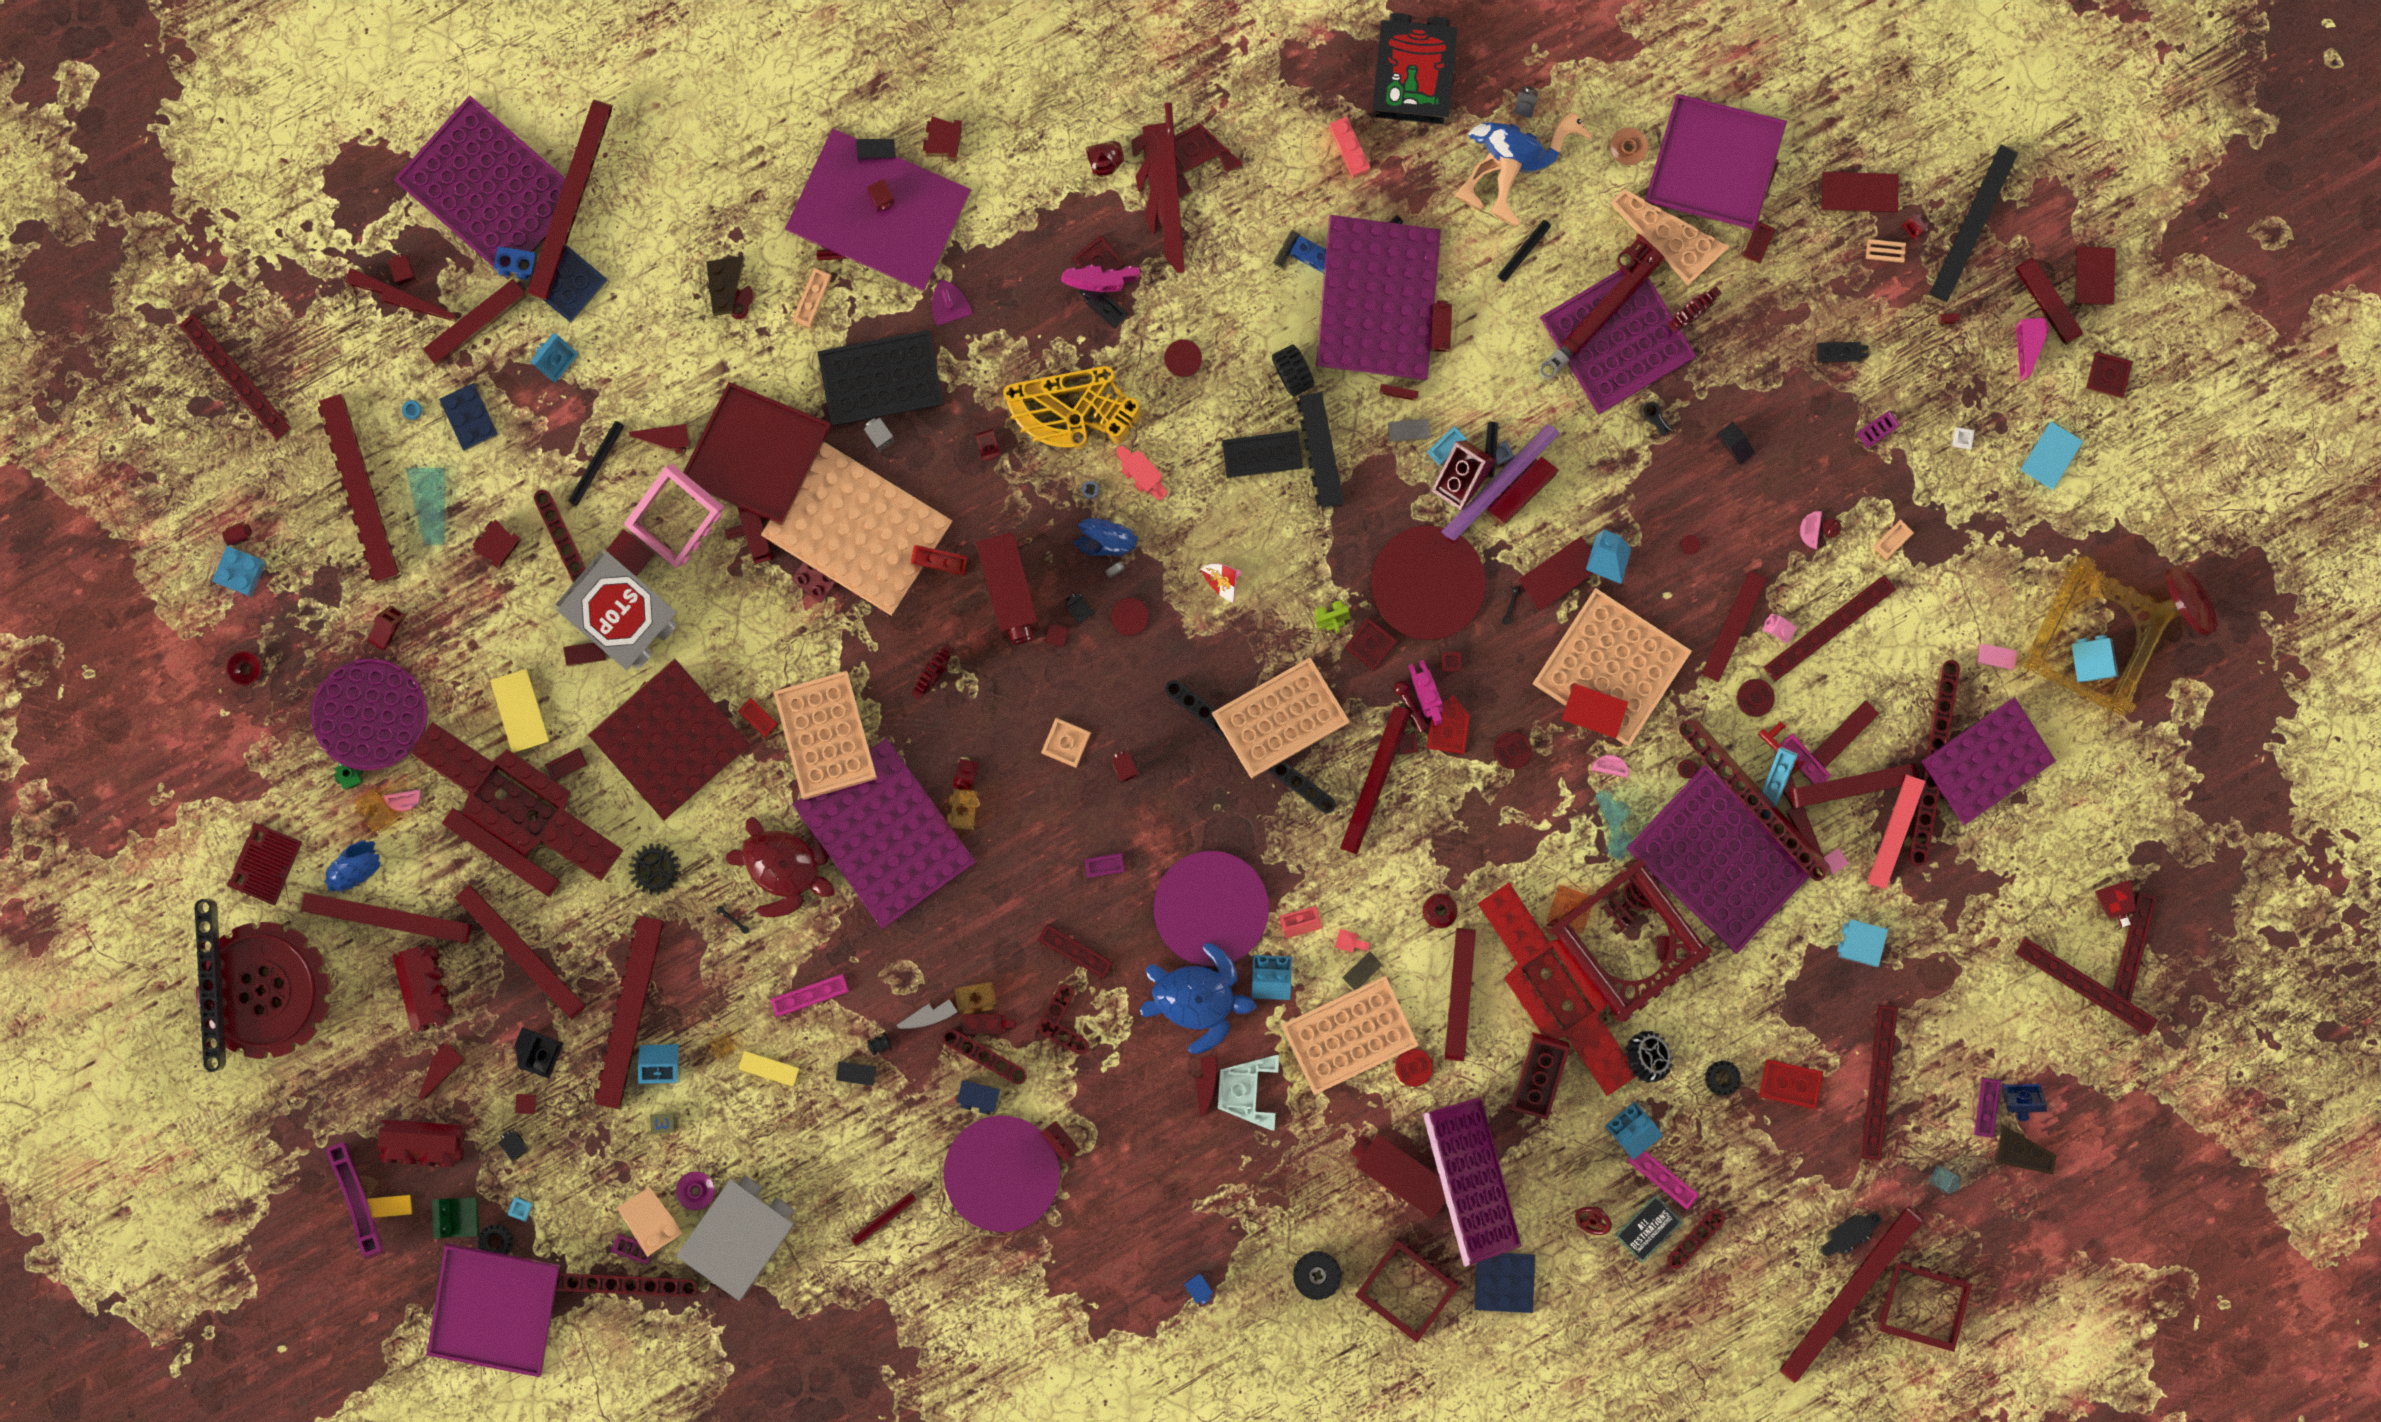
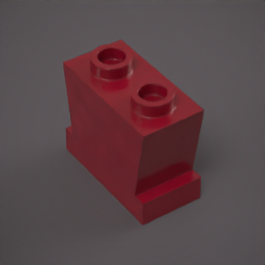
M932 116L931 121H927L926 132L929 133L928 140L924 139L923 151H926V157H948L949 161H956L962 121L954 120V123Z
M495 519L494 522L490 521L484 529L486 531L482 537L479 536L474 541V548L472 550L492 560L491 564L499 570L522 539L515 533L511 535Z

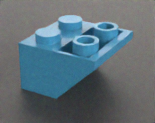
M1253 955L1252 998L1290 1000L1292 957Z
M679 1044L640 1045L638 1084L679 1083Z
M1635 1102L1605 1125L1607 1130L1633 1160L1663 1136L1655 1123Z

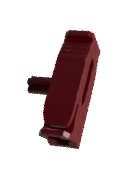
M737 507L742 525L725 529L727 540L746 536L754 565L773 560L774 557L769 541L761 536L765 529L762 517Z

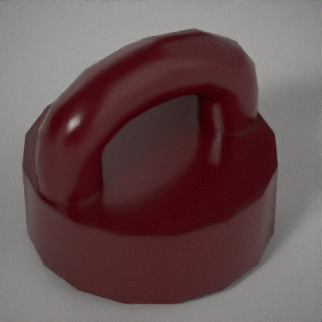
M1828 519L1822 525V532L1828 538L1837 537L1841 532V524L1837 519Z

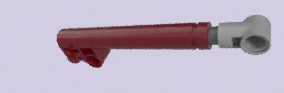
M1637 234V239L1630 246H1627L1616 259V266L1625 274L1624 277L1568 335V338H1565L1561 343L1563 347L1560 350L1556 349L1541 365L1539 374L1542 379L1552 380L1570 361L1569 357L1571 355L1576 356L1580 349L1593 338L1666 260L1642 235ZM1620 258H1629L1630 264L1623 265L1620 262ZM1550 366L1554 372L1552 375H1546L1543 368Z

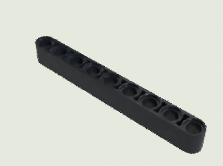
M2003 144L1999 146L1929 295L1946 303L1948 302L2018 155L2017 151Z
M207 898L198 900L194 911L203 1065L207 1071L215 1072L222 1070L226 1066L218 908L217 903L213 899ZM205 902L209 905L208 912L203 910ZM205 922L210 924L208 932L204 929ZM207 941L211 943L210 951H207L205 948ZM207 961H211L212 963V969L210 971L206 967ZM209 980L213 982L212 990L207 986ZM210 1000L214 1001L215 1006L213 1009H210L208 1005ZM211 1019H213L216 1023L214 1029H212L209 1024ZM212 1038H214L217 1042V1046L215 1048L211 1046ZM213 1058H216L218 1061L216 1068L212 1065Z

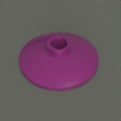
M701 1172L685 1174L680 1178L676 1186V1196L679 1203L689 1210H701L707 1207L713 1200L715 1193L712 1180ZM694 1187L699 1188V1193L697 1195L693 1194L692 1192Z

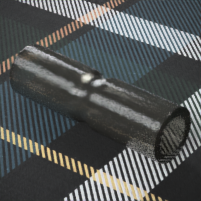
M1290 231L1283 243V247L1279 250L1273 261L1274 265L1283 268L1300 235L1298 232Z

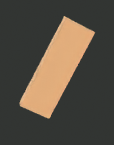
M816 268L813 269L792 319L794 322L811 328L831 280V274Z

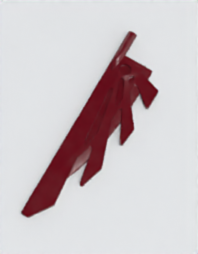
M1164 103L1166 123L1143 126V134L1131 140L1133 157H1136L1144 148L1145 160L1136 174L1138 191L1142 192L1148 176L1150 194L1145 218L1151 233L1155 234L1158 215L1164 230V257L1177 273H1184L1172 103Z

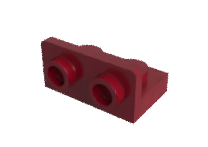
M1054 1121L1040 1132L1064 1162H1067L1080 1150L1057 1121Z

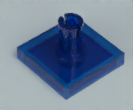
M2041 1084L2002 1085V1094L2008 1113H2018V1120H2029V1112H2047V1103Z

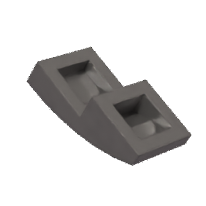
M1429 420L1388 422L1389 442L1429 439Z

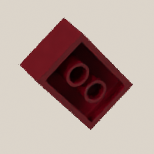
M1467 440L1457 441L1431 491L1459 510H1463L1487 478L1496 459Z

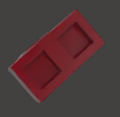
M390 605L376 615L373 621L375 624L367 641L385 651L399 625L405 620L407 615Z

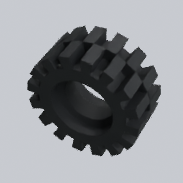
M1715 1062L1708 1067L1705 1073L1706 1086L1716 1095L1724 1096L1734 1093L1741 1082L1740 1071L1731 1062ZM1719 1071H1726L1730 1075V1082L1725 1086H1721L1716 1082L1715 1077Z
M493 1224L484 1228L477 1240V1244H479L478 1249L506 1255L512 1251L511 1249L514 1246L512 1232L506 1226L500 1224ZM493 1234H498L503 1239V1245L499 1249H492L489 1246L488 1240Z

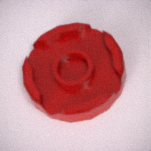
M1415 1048L1400 1054L1396 1059L1394 1067L1400 1082L1411 1087L1421 1086L1426 1083L1433 1072V1064L1429 1055Z

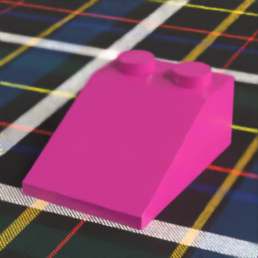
M2045 318L2022 319L2016 324L2020 382L2025 381L2031 376L2047 337L2046 334H2049V324L2045 323Z

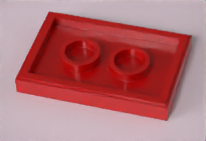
M1574 683L1561 720L1616 739L1628 702Z
M1766 1059L1758 1097L1816 1109L1824 1071Z

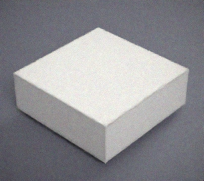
M1955 427L1952 447L1971 450L1975 430Z

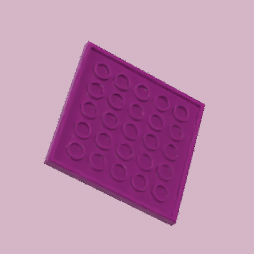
M1618 270L1540 316V320L1559 350L1563 347L1561 343L1565 338H1568V335L1624 277L1625 274L1622 271ZM1650 278L1637 289L1593 338L1580 349L1576 356L1571 355L1569 357L1570 361L1567 364L1598 415L1697 357L1682 331L1679 329L1673 332L1668 326L1674 318Z

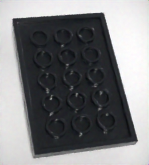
M930 330L817 351L832 427L944 405Z

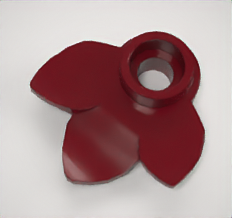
M750 286L745 287L742 291L737 288L735 305L731 314L734 319L741 320L748 315V306L753 302L754 298ZM738 307L743 309L740 314L736 313Z

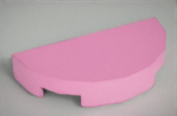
M1814 511L1808 514L1800 526V536L1803 542L1814 549H1817L1822 511Z
M1615 755L1600 757L1591 769L1592 771L1629 778V769L1626 763Z
M422 789L384 795L383 797L385 803L390 808L399 812H406L414 809L419 804L422 797Z

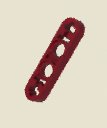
M1716 1209L1708 1212L1667 1256V1264L1674 1269L1683 1267L1722 1226L1725 1221L1723 1212ZM1719 1213L1720 1222L1718 1223L1715 1221L1711 1225L1714 1227V1229L1711 1230V1228L1704 1222L1707 1220V1222L1710 1223L1713 1219L1711 1215H1717ZM1702 1226L1708 1230V1234L1704 1238L1699 1237L1697 1234L1698 1228ZM1689 1240L1695 1245L1694 1250L1691 1252H1687L1684 1249V1243ZM1679 1248L1688 1255L1686 1258L1683 1255L1680 1257L1679 1261L1681 1263L1679 1265L1676 1263L1672 1265L1673 1259L1671 1257L1673 1255L1677 1257L1680 1254L1677 1251Z

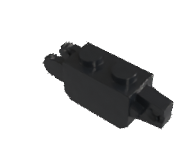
M1876 1211L1866 1216L1853 1215L1829 1231L1828 1238L1830 1241L1825 1243L1824 1246L1822 1245L1820 1249L1821 1254L1831 1256V1254L1837 1251L1841 1254L1843 1252L1845 1255L1855 1249V1244L1858 1242L1863 1244L1871 1238L1872 1230L1882 1222L1881 1217Z

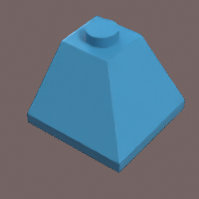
M1603 529L1595 536L1586 570L1621 584L1631 552L1630 546L1621 536Z

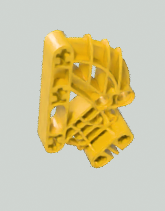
M1108 366L1007 385L1003 390V395L1012 414L1010 418L1015 420L1022 428L1020 429L1021 433H1028L1033 437V442H1043L1056 447L1085 448L1088 444L1086 425L1102 433H1108L1112 442L1120 444L1130 434L1129 428L1133 429L1132 424L1136 425L1142 415L1137 400L1128 398L1120 388L1116 387L1114 384L1115 374ZM1104 373H1108V380L1104 379ZM1095 374L1098 375V380H1099V382H1097V379H1096V377H1095ZM1085 376L1093 378L1089 384L1069 388L1064 387L1065 381ZM1048 384H1052L1053 386L1051 391H1048L1047 389ZM1109 386H1112L1114 393L1117 395L1115 401L1112 400V394H1108L1106 397L1102 396ZM1020 389H1022V392H1023V394H1024L1023 397H1022L1021 394H1020V393H1021ZM1011 391H1014L1016 393L1014 394V398L1010 397ZM1085 391L1074 409H1071L1055 398ZM1035 401L1044 409L1029 411L1025 403ZM1093 409L1096 411L1094 418L1096 420L1099 417L1102 418L1100 424L1085 421ZM1054 414L1061 420L1042 423L1035 417ZM1073 417H1080V422L1078 424H1071V419ZM1066 425H1067V428H1068V430L1056 429V427H1061V426H1066ZM1077 435L1084 436L1081 443L1074 442V438Z

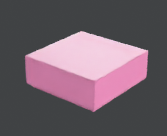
M1839 848L1824 856L1825 861L1830 866L1831 874L1836 873L1849 864Z

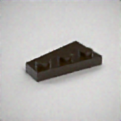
M2002 1124L1995 1163L2053 1175L2056 1155Z

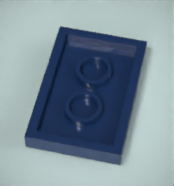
M474 383L439 399L463 451L498 436L497 430Z

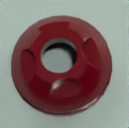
M239 651L229 658L226 671L232 682L241 686H247L258 680L262 672V665L259 658L252 652ZM244 664H250L252 668L248 675H243L241 672V667Z
M1446 894L1430 896L1423 906V917L1434 928L1442 929L1454 923L1458 914L1455 901ZM1444 905L1447 910L1446 914L1438 916L1435 913L1436 906Z

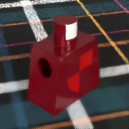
M2131 880L2095 891V896L2109 921L2118 918L2121 928L2132 925L2129 914L2135 913L2136 907Z

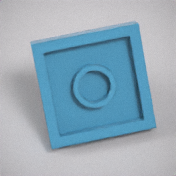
M553 333L546 343L539 344L542 348L537 346V354L530 363L556 383L579 353L556 333Z

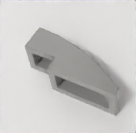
M950 999L935 1009L930 1004H927L899 1023L897 1027L899 1029H914L930 1026L954 1016L958 1011Z

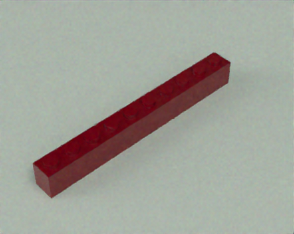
M342 394L319 400L320 406L318 411L321 418L324 417L326 424L323 427L326 435H330L332 441L329 443L332 454L335 453L337 457L335 466L338 472L341 471L343 477L340 479L341 485L348 493L346 501L349 508L352 507L354 512L351 516L354 525H358L360 531L357 533L360 544H364L365 547L363 555L365 561L370 563L371 569H368L371 580L375 579V582L379 584L398 578L400 574L345 398Z
M641 915L639 919L635 920L633 930H636L635 938H631L629 949H632L630 957L627 956L625 968H627L626 976H622L620 983L623 989L622 993L617 996L616 1005L618 1010L617 1013L613 1014L611 1021L614 1027L613 1031L609 1032L607 1043L610 1044L608 1051L605 1050L602 1062H605L604 1070L601 1069L598 1076V1081H601L599 1089L596 1088L594 1093V1100H596L597 1105L615 1109L621 1108L662 934L663 920Z

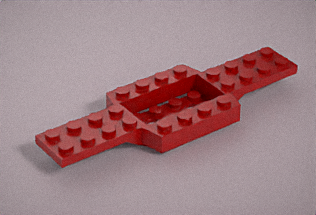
M1510 882L1477 903L1516 962L1515 967L1506 975L1504 980L1540 1034L1556 1039L1566 1037L1606 1097L1633 1080L1636 1076H1633V1070H1629L1630 1065L1626 1063L1628 1058L1624 1056L1625 1053L1599 1016V1013L1608 1003L1560 940L1557 939L1549 942ZM1552 948L1593 1009H1590L1587 1006V1004L1585 1003V1001L1583 1000V998L1581 997V995L1579 994V992L1577 991V989L1575 988V986L1573 985L1565 971L1562 969V967L1552 954ZM1543 968L1551 970L1552 975L1549 979L1541 977L1540 972ZM1522 970H1524L1525 973L1528 975V977L1530 978V980L1532 981V983L1534 984V986L1536 987V989L1538 990V992L1540 993V995L1542 996V998L1544 999V1001L1546 1002V1004L1548 1005V1007L1550 1008V1010L1562 1026V1029ZM1565 1000H1570L1573 1003L1571 1011H1565L1562 1008V1003Z

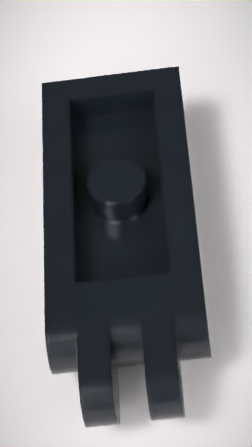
M1861 342L1816 344L1817 363L1861 362V358L1869 357V353H1861V350H1869V346L1861 345Z

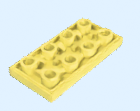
M528 669L490 680L512 753L549 743L550 741Z

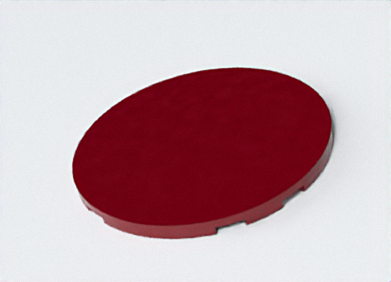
M1418 526L1397 534L1382 548L1373 566L1371 590L1376 608L1393 629L1414 639L1436 640L1454 635L1473 620L1484 599L1486 577L1478 553L1461 535L1454 541L1446 537L1441 532L1444 529L1443 527Z

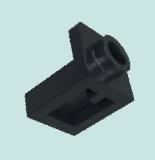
M1074 593L1066 599L1065 607L1078 624L1094 614L1081 593L1078 595Z

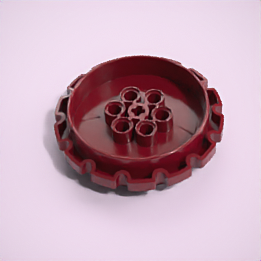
M261 922L259 928L254 923L232 929V937L223 935L219 938L225 1047L232 1052H238L242 1048L245 1057L256 1059L267 1058L269 1052L273 1058L290 1054L295 1051V1043L303 1046L317 1033L315 1023H323L327 1016L330 1004L325 1001V996L331 994V979L329 973L322 972V967L326 965V962L318 948H309L307 946L309 939L294 928H289L285 932L284 925L275 922ZM207 961L206 967L209 971L212 969L211 961ZM265 966H267L269 969V974L267 976H265L263 973V968ZM247 974H250L252 977L250 983L246 981ZM279 978H282L284 981L282 988L278 985ZM211 980L207 983L210 990L213 989V982ZM196 986L198 1007H200L199 986ZM262 987L266 989V993L261 992ZM245 993L249 995L247 1003L243 999ZM277 997H279L282 1001L280 1007H278L275 1003ZM210 1000L208 1003L210 1009H213L215 1006L213 1000ZM260 1004L264 1007L263 1014H260L258 1011ZM211 1019L209 1024L210 1027L214 1029L216 1023L213 1019Z

